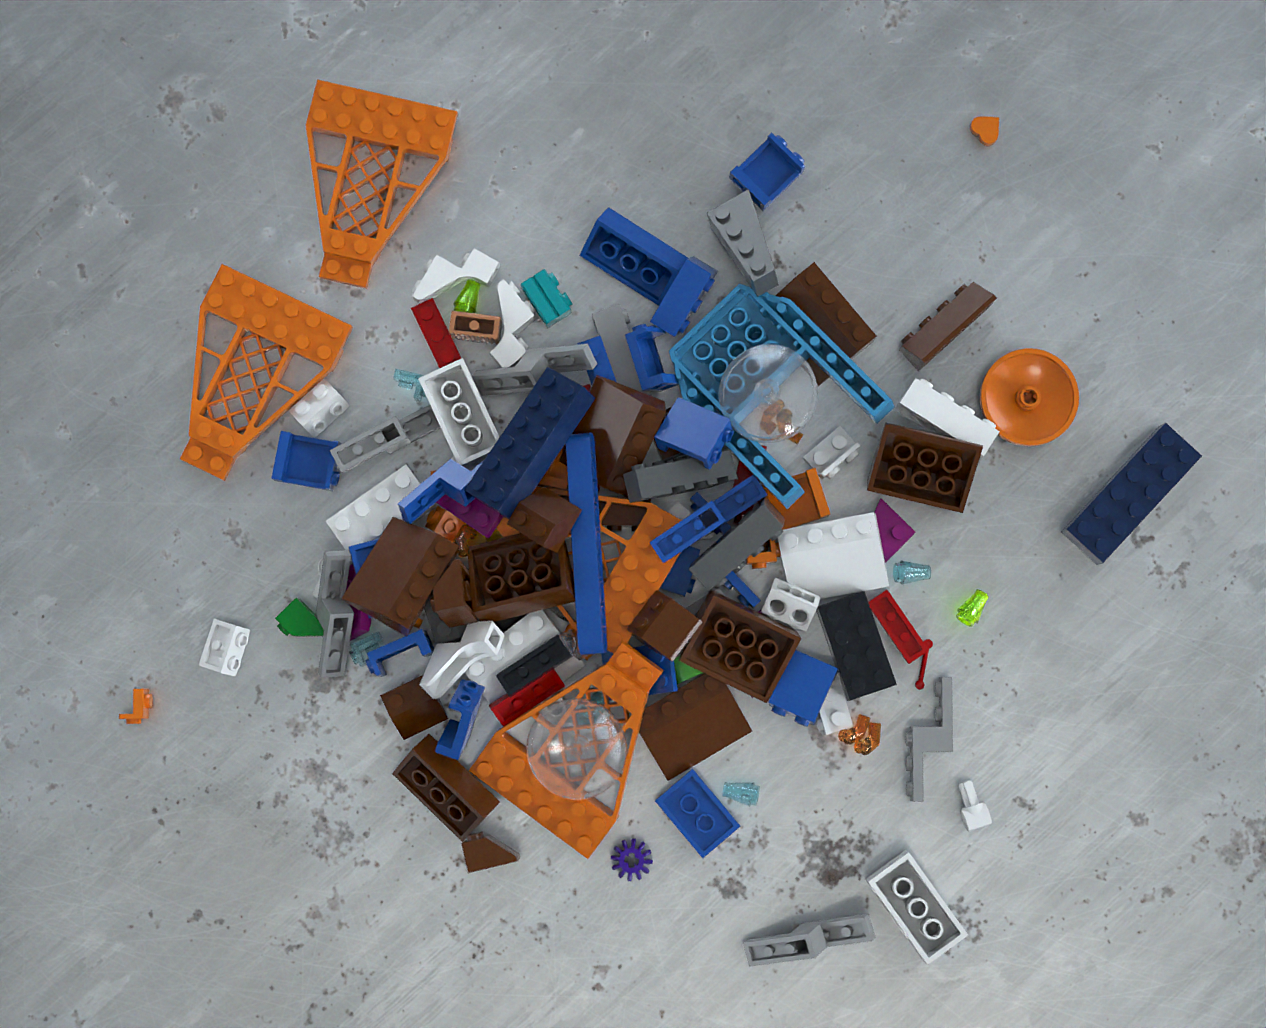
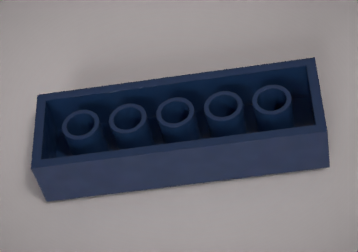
M547 367L464 490L476 500L509 520L518 503L531 495L596 398L582 385Z
M1167 423L1158 426L1068 523L1061 533L1096 565L1104 563L1202 455Z

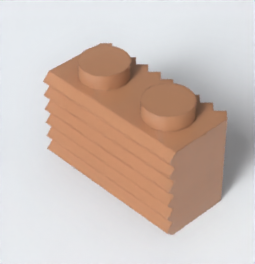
M452 311L449 333L453 340L455 338L458 340L460 338L462 340L466 339L467 341L471 339L472 342L476 340L477 343L479 341L483 343L485 341L486 343L490 342L497 345L500 341L502 320L498 316Z

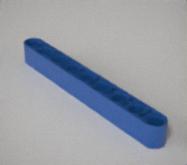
M591 432L571 434L566 442L569 502L582 509L571 528L577 637L581 655L607 652L595 440Z

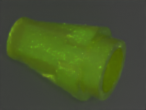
M470 279L467 280L453 303L455 306L454 311L476 312L480 283Z
M977 589L957 609L956 618L963 624L973 627L975 623L979 622L989 596L982 590Z

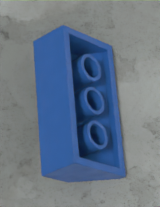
M609 207L596 220L580 253L581 257L658 306L686 259H688L682 253Z

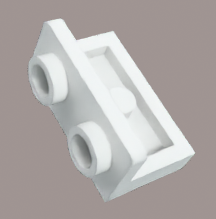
M323 378L289 412L316 438L350 405Z

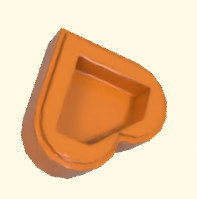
M979 116L971 122L970 131L973 135L979 137V141L983 145L991 146L998 139L999 117Z

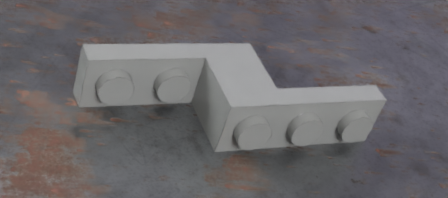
M588 344L528 349L515 367L476 370L472 378L482 396L531 392L547 367L558 373L593 370L597 362Z
M428 405L401 420L395 416L331 449L330 452L341 473H344L384 451L391 454L441 427L431 405Z
M349 550L324 551L315 613L324 630L318 668L321 678L345 675L354 616L350 605L341 600L346 592L351 560Z
M939 677V682H935V697H939V707H935V721L939 722V727H910V732H906V746H910V756H906V771H910V781L906 782V795L910 796V801L923 802V752H953L952 677Z
M869 914L801 923L789 934L746 939L743 942V947L750 967L816 958L827 947L870 942L876 937Z

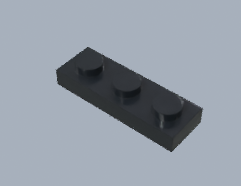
M556 635L498 673L496 677L508 696L512 697L573 656L560 636Z

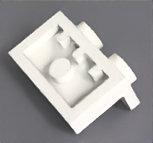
M839 426L807 453L803 459L811 468H816L821 480L826 476L831 479L841 470L838 466L846 460L849 463L859 455L856 450L860 445L858 442L855 443L845 430Z
M214 619L199 666L219 673L236 676L248 643L250 629Z
M839 679L832 682L818 714L819 716L816 719L819 732L823 731L824 735L853 727Z

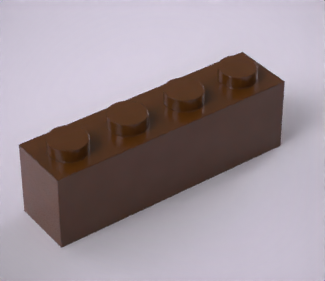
M561 496L562 498L569 501V497ZM606 496L629 500L628 496ZM650 499V500L641 501V502L651 503V499ZM599 501V515L607 502ZM612 503L602 520V526L607 527L612 532H622V528H631V532H635L646 514L647 508Z

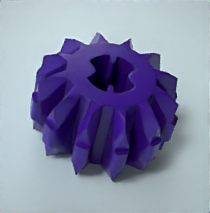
M632 838L630 847H628L626 840H622L624 850L618 846L614 847V850L620 856L611 855V860L619 861V863L612 866V869L617 870L621 867L622 870L619 872L618 877L622 878L625 872H627L628 881H632V873L636 874L638 880L642 879L639 872L640 869L646 874L649 873V869L643 864L650 865L653 863L652 859H644L645 856L651 854V850L641 851L645 846L644 842H641L638 848L635 847V838ZM629 853H634L635 858L639 859L638 863L634 862L635 866H629V862L625 861V856L629 857Z

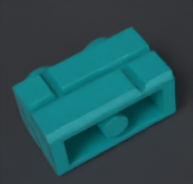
M543 269L533 277L522 282L520 286L545 326L549 328L572 313L570 306L573 304L566 293L561 294L557 289V286L560 284L552 272L548 274Z

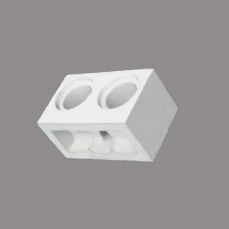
M775 578L764 601L761 613L766 614L767 617L773 620L785 622L794 629L807 631L818 607L820 596ZM777 599V600L782 601L783 603H782V604H779V603H776L774 600ZM797 609L804 610L806 613H799Z

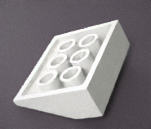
M874 512L784 529V532L778 537L787 583L818 595L820 599L889 587L879 528Z
M544 610L527 614L503 633L505 637L497 656H488L477 660L468 667L465 673L471 681L485 687L483 696L491 704L506 694L496 675L556 635L560 636L573 656L554 668L563 682L586 664Z

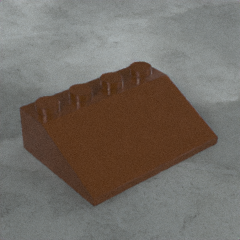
M815 262L775 295L790 299L851 360L874 342L877 337ZM810 357L801 365L818 387L830 378Z
M596 375L589 391L596 399L572 434L593 433L597 484L627 497L628 493L623 474L632 471V466L643 463L666 413L665 401ZM565 445L559 462L567 466Z
M885 422L867 478V491L963 513L983 445Z
M392 517L341 600L407 637L432 597L433 587L457 556L459 545L438 533Z
M522 533L467 547L473 614L480 621L496 622L575 602L574 575L565 541L558 553L541 546Z
M712 589L709 590L696 616L702 623L684 646L679 661L767 703L802 638L797 631Z
M707 674L701 675L679 688L678 691L672 692L645 708L639 729L641 737L667 781L752 732L726 683Z

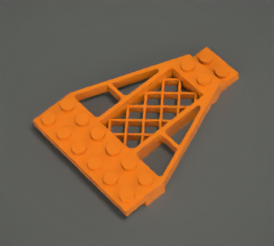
M317 79L306 122V131L322 246L325 253L319 274L321 279L367 289L372 267L380 257L381 251L445 162H448L458 116L457 111ZM313 132L346 139L339 166L317 162ZM355 141L361 142V143L357 144L356 146H354ZM370 145L383 147V149L374 153ZM367 146L372 155L360 162L354 152ZM393 150L398 151L397 157L394 154ZM390 151L395 161L383 167L378 157ZM406 153L438 160L420 186L399 181ZM351 155H353L357 164L348 169ZM376 160L380 170L368 176L363 166ZM361 168L366 178L354 185L348 175ZM394 168L390 179L386 172ZM319 169L337 173L327 215H324ZM384 174L389 184L377 190L372 180ZM347 178L352 187L342 192L345 179ZM370 183L375 192L362 199L357 189ZM397 188L416 191L392 225L387 229ZM388 190L386 201L384 202L381 194ZM355 191L361 201L348 208L342 198ZM379 197L384 206L371 213L366 203ZM341 200L346 210L336 215ZM364 205L369 215L357 222L351 212ZM349 214L355 224L342 231L337 221ZM382 214L379 225L375 220V217ZM373 220L378 229L365 236L360 226ZM334 223L339 230L333 229ZM358 228L362 235L353 234L350 232Z
M221 264L200 306L189 425L190 439L180 459L225 481L235 460L246 451L247 447L331 371H334L353 326ZM208 313L237 326V330L224 354H218L204 347L206 316ZM247 331L252 333V335L244 337ZM260 337L274 345L263 348ZM256 338L260 350L247 354L243 342ZM239 346H241L243 355L234 358ZM281 347L284 348V349H286L284 355H283V352H282ZM278 348L281 360L268 364L265 352ZM206 352L220 359V364L204 396L199 400L203 353ZM261 354L265 366L252 370L249 358ZM294 354L323 367V370L298 392L280 383ZM245 360L249 371L236 375L233 364ZM276 366H277V368H276V370H275V372H274V374H273V376H272V373H271L270 368H273V367H276ZM230 367L233 377L223 380L228 368ZM267 370L270 382L258 386L254 374ZM251 376L254 387L241 391L238 380ZM234 381L238 393L225 397L222 385ZM266 388L263 396L261 397L259 390ZM277 388H281L294 395L258 427ZM217 389H219L221 399L212 401ZM256 391L259 403L247 407L243 396ZM240 397L243 409L231 413L227 401ZM223 403L227 415L214 418L211 407ZM207 410H208L210 419L204 417V415H205V413H206ZM255 410L252 418H250L249 411ZM245 413L248 425L236 429L232 417ZM229 419L232 430L217 422Z
M536 487L532 494L542 487ZM547 488L557 495L569 497V491ZM598 495V501L607 502L599 515L600 531L615 539L601 543L602 564H604L607 578L603 579L605 582L607 650L614 654L623 641L627 644L629 643L633 635L627 628L656 590L659 591L680 555L679 553L663 563L649 542L682 520L652 503L641 501L630 503L627 499ZM612 503L647 508L646 514L629 540L602 526V520ZM505 517L502 518L496 527L503 537L520 533L507 525L509 520ZM616 543L619 557L606 560L603 546ZM620 543L626 546L623 553L621 551ZM618 560L612 572L609 574L607 563ZM563 605L557 606L577 632V623Z
M623 641L608 662L524 713L508 725L500 728L476 759L469 772L585 858L589 859L619 817L645 704L647 703L651 687L664 670ZM579 689V694L558 723L554 724L538 713V711L572 690ZM602 691L605 704L592 705L590 693ZM586 694L588 706L576 707ZM609 697L615 702L609 703ZM622 706L625 718L612 720L610 707ZM606 708L608 721L595 722L593 710ZM589 711L591 723L578 724L576 712ZM572 713L574 725L562 727ZM530 716L548 728L550 732L536 753L506 732ZM625 723L615 737L613 725ZM609 725L611 738L598 739L596 727ZM592 727L594 740L581 741L579 729ZM631 728L633 730L623 774H621L606 762V758L626 730ZM575 730L577 742L565 744L563 731ZM558 733L560 744L548 746ZM611 742V744L608 746L606 751L601 756L599 744ZM595 745L597 757L584 758L582 746ZM578 747L580 759L568 761L566 748ZM561 749L563 761L551 763L549 751ZM543 752H544L545 760H543V759L540 757ZM597 762L590 773L587 774L586 763ZM581 764L583 776L571 777L569 765ZM564 766L565 775L554 767ZM599 769H603L621 782L614 811L584 790ZM583 781L580 786L577 785L575 782Z

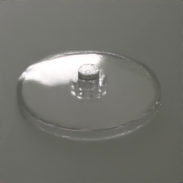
M760 345L742 352L728 365L719 385L720 408L723 415L730 418L731 427L741 436L760 443L780 442L797 434L810 421L818 401V385L810 365L800 354L780 345Z
M571 698L554 703L536 718L528 734L527 758L533 774L546 789L564 798L588 799L603 793L618 779L626 763L627 741L620 722L607 708L592 700Z

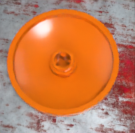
M1019 349L1002 356L987 371L980 388V406L984 418L996 425L995 429L1000 431L998 433L999 437L1019 446H1039L1059 437L1073 422L1079 405L1078 385L1069 367L1057 356L1040 349Z

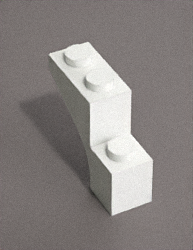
M475 248L471 254L467 252L461 262L462 269L436 255L434 260L430 259L424 268L425 275L421 281L417 280L413 286L412 293L414 294L412 297L415 302L420 304L431 298L434 299L457 284L466 281L477 282L489 288L501 268L500 263Z
M503 278L498 283L497 288L505 330L501 341L490 351V355L501 368L515 367L529 348L521 337L517 339L515 337L536 320L533 314L536 310L528 300L524 302L518 296L520 291L512 281L508 284Z
M479 621L468 624L461 642L436 644L420 686L432 699L442 697L474 662L484 657L497 656L505 635L493 621Z

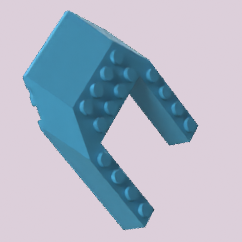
M740 283L669 350L682 398L730 418L733 436L729 443H725V446L731 450L786 509L805 493L804 490L740 423L809 357L876 424L895 407L892 399L790 299L777 297L768 292L757 297L752 288Z

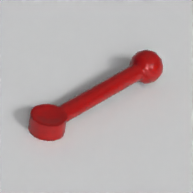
M930 639L923 641L928 649L933 646V642ZM929 651L923 654L919 679L915 683V687L918 690L923 689L925 686L923 679Z

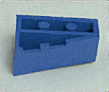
M694 256L686 259L650 322L674 337L679 333L684 334L690 324V321H688L692 312L696 313L703 302L700 299L705 291L708 293L715 282L714 277L718 271Z

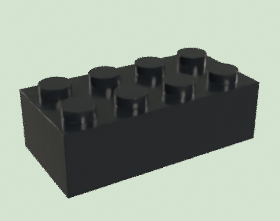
M865 591L817 607L816 612L835 667L838 668V676L847 701L897 685Z

